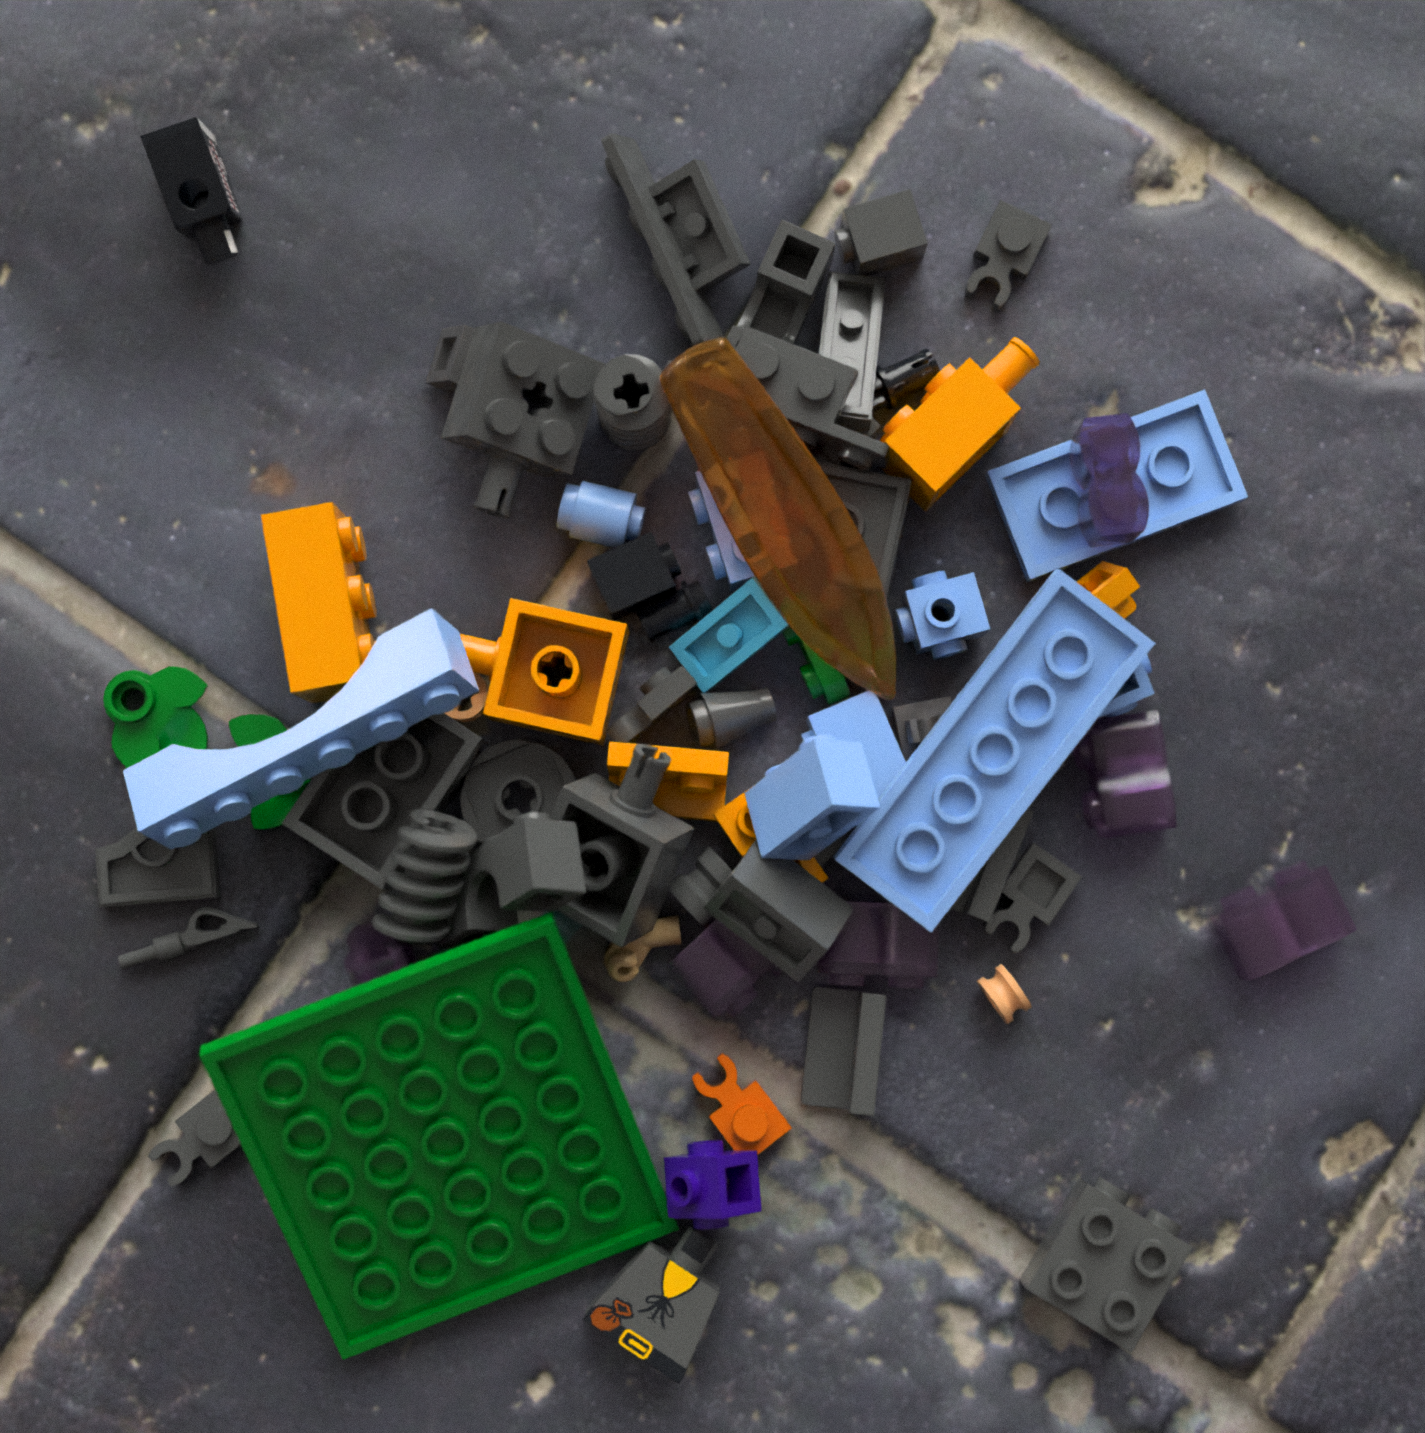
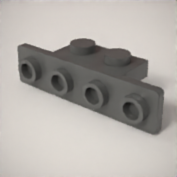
M610 133L601 139L608 155L605 158L607 171L612 180L623 189L631 206L628 210L630 222L638 235L645 239L654 257L651 264L653 273L659 284L669 291L677 308L675 321L681 334L695 347L716 349L722 346L726 339L705 295V291L750 266L751 263L705 161L693 159L655 183L635 139Z
M747 326L744 328L723 380L668 360L665 366L664 374L669 385L674 387L672 393L688 403L705 407L708 400L729 408L727 415L744 425L759 428L761 422H765L783 429L782 437L798 446L814 449L816 443L832 448L838 451L836 457L840 461L857 469L869 471L872 464L883 469L887 467L890 460L889 445L836 425L857 376V370L854 367Z

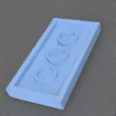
M1205 389L987 471L985 475L1027 583L1052 574L1055 568L1060 570L1240 503L1248 498Z

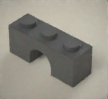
M781 219L758 269L757 280L746 309L738 325L732 326L710 376L723 380L745 326L795 345L833 262L835 242Z
M541 812L528 813L515 818L514 824L500 834L484 839L482 846L469 854L471 861L468 869L461 873L464 879L463 887L460 893L454 895L458 904L454 915L448 917L451 924L449 933L446 938L437 941V948L454 949L519 924L517 910L554 912L585 893L576 822L551 820L549 814Z

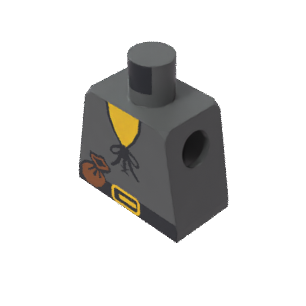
M689 1224L673 1251H670L655 1240L646 1242L591 1301L585 1311L583 1320L679 1384L687 1371L720 1293V1284L702 1272L718 1248L719 1243L701 1229H694L691 1224Z

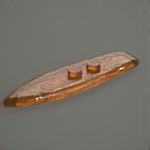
M718 337L688 348L661 372L660 383L701 475L744 560L775 608L793 631L820 658L857 685L871 691L884 700H892L896 695V650L892 619L882 581L866 543L843 501L790 422L729 340L724 337Z

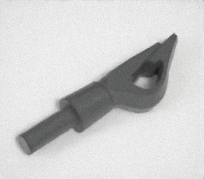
M199 908L191 914L184 931L153 938V945L118 956L119 964L122 970L157 958L160 963H164L184 955L188 951L241 934L242 931L258 929L259 925L256 922L229 915L215 908ZM204 917H214L226 921L219 930H201L200 922Z

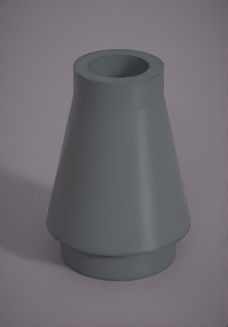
M767 687L752 691L699 693L698 700L686 703L689 728L698 748L710 745L713 750H716L764 724L774 722L777 719L775 704Z

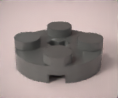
M521 739L502 741L484 750L476 757L469 768L470 771L465 777L464 787H462L460 796L462 816L464 821L475 830L478 836L477 840L482 843L484 839L498 835L514 824V819L521 816L517 808L507 810L504 800L511 796L510 785L519 782L523 789L534 788L537 798L530 801L531 811L529 813L541 812L549 814L551 817L562 787L576 781L575 775L567 762L559 754L543 744Z

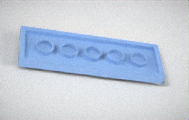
M1055 568L878 798L880 808L857 825L833 856L834 859L928 931L932 932L1152 649L1155 642L1062 570Z

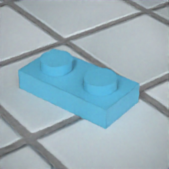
M760 574L747 581L670 645L669 648L695 679L700 690L706 693L720 684L795 623L796 620Z

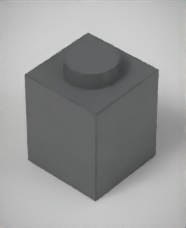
M911 189L844 208L840 225L841 229L834 231L842 263L852 262L857 275L869 276L923 260L928 244Z

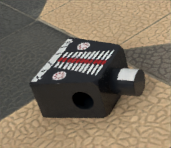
M197 117L141 135L143 146L176 230L188 239L196 237L205 264L218 263L236 256L238 251L229 226L242 221V216L215 136ZM208 193L209 196L206 204L201 208L195 209L194 203L201 194Z

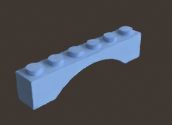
M431 608L380 635L363 664L342 690L316 713L288 731L256 744L227 750L193 749L172 744L123 770L138 832L171 850L191 845L201 837V834L226 821H235L247 816L253 807L277 795L288 794L299 789L304 781L329 768H337L348 764L354 759L356 754L373 745L402 736L408 727L434 714L451 711L459 705L461 700L479 691L459 631Z

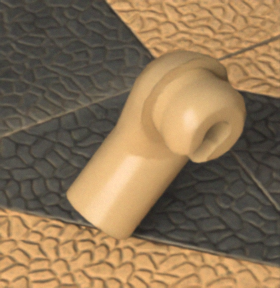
M679 916L657 918L652 931L622 948L611 942L604 956V964L609 976L618 982L631 981L639 973V967L651 948L682 944Z

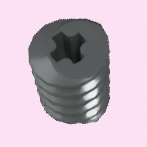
M624 354L613 358L599 370L594 382L593 398L595 399L594 402L604 435L615 446L627 451H642L655 446L666 435L671 423L670 391L664 372L654 361L634 354ZM639 400L640 407L628 409L627 402Z
M413 809L410 815L419 822L418 827L403 826L398 831L399 838L413 845L412 849H394L391 855L394 862L406 869L405 871H388L384 879L388 885L399 890V893H381L378 900L380 906L392 912V915H375L371 924L379 932L399 941L415 945H432L446 938L449 933L451 924L448 917L454 915L458 904L454 895L461 892L464 884L461 873L467 871L471 861L467 851L474 848L478 836L468 823L456 817L436 811Z

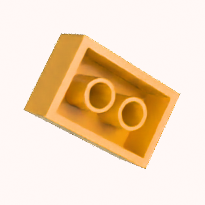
M333 502L261 515L290 692L310 703L328 701L341 691L363 664L376 642L370 633L368 619L377 617L375 598L371 584H364L358 562L367 560L363 532L360 526L354 527L352 517H346Z

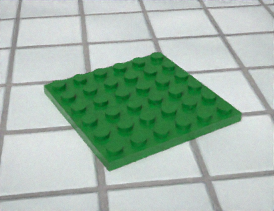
M552 912L201 1045L199 1057L342 1360L679 1230L677 1219L668 1218L665 1189Z

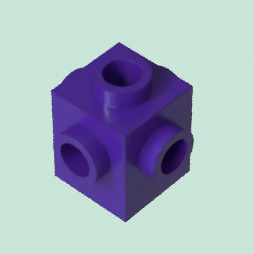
M705 1140L687 1143L688 1154L664 1157L668 1218L693 1219L694 1229H716L728 1227L730 1217L762 1211L757 1150L724 1151L723 1140Z

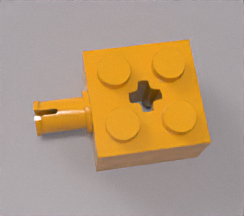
M1013 337L1008 345L983 369L970 357L957 370L950 363L946 365L925 387L927 393L920 400L921 405L915 411L908 405L904 406L883 428L882 431L885 434L879 441L889 445L890 460L886 469H881L888 475L912 479L913 484L910 497L926 512L1007 433L1021 409L1008 393L1022 378L1039 365L1038 357L1022 340Z
M510 598L502 635L498 638L497 642L460 634L473 673L489 676L490 686L483 715L489 720L604 746L607 733L605 730L609 725L630 633L627 624ZM558 659H564L565 666L572 673L570 679H561L558 687H552L550 679L543 674L545 667L555 668Z

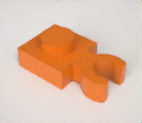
M721 1053L717 1056V1060L726 1071L724 1081L718 1085L708 1084L697 1071L692 1075L693 1083L702 1095L709 1098H717L721 1106L709 1114V1118L733 1150H757L758 1155L791 1130L792 1127L756 1079L741 1089L736 1082L737 1068L735 1063L728 1055Z

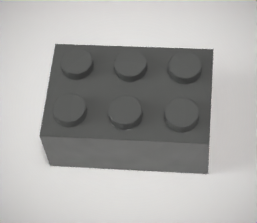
M444 713L434 714L408 727L402 736L390 741H381L356 754L354 759L348 764L337 768H329L313 776L282 824L380 889L392 890L394 887L388 885L384 880L386 873L393 870L405 871L406 869L393 861L391 858L394 849L399 848L412 849L413 846L401 840L398 836V831L403 826L418 827L419 822L411 817L410 812L413 809H422L443 813L464 782L474 760L485 750L489 743Z

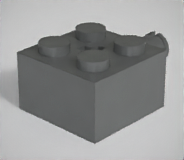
M502 321L475 327L441 439L484 454L489 459L473 508L481 512H485L486 509L489 515L509 519L523 470L542 477L572 475L595 400L593 398L594 382L599 370L605 363ZM521 392L523 393V399L525 400L520 399Z
M636 744L634 746L633 756L621 786L596 773L562 787L550 817L551 820L576 822L586 889L585 893L563 905L557 911L621 948L653 930L695 829L656 807L653 803L665 771L671 763V757L663 751L658 759L654 758L658 748L647 744Z

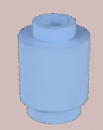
M582 481L580 486L567 483L559 507L557 528L569 531L570 538L616 548L627 543L628 540L640 537L646 508L636 505L637 493L587 481Z

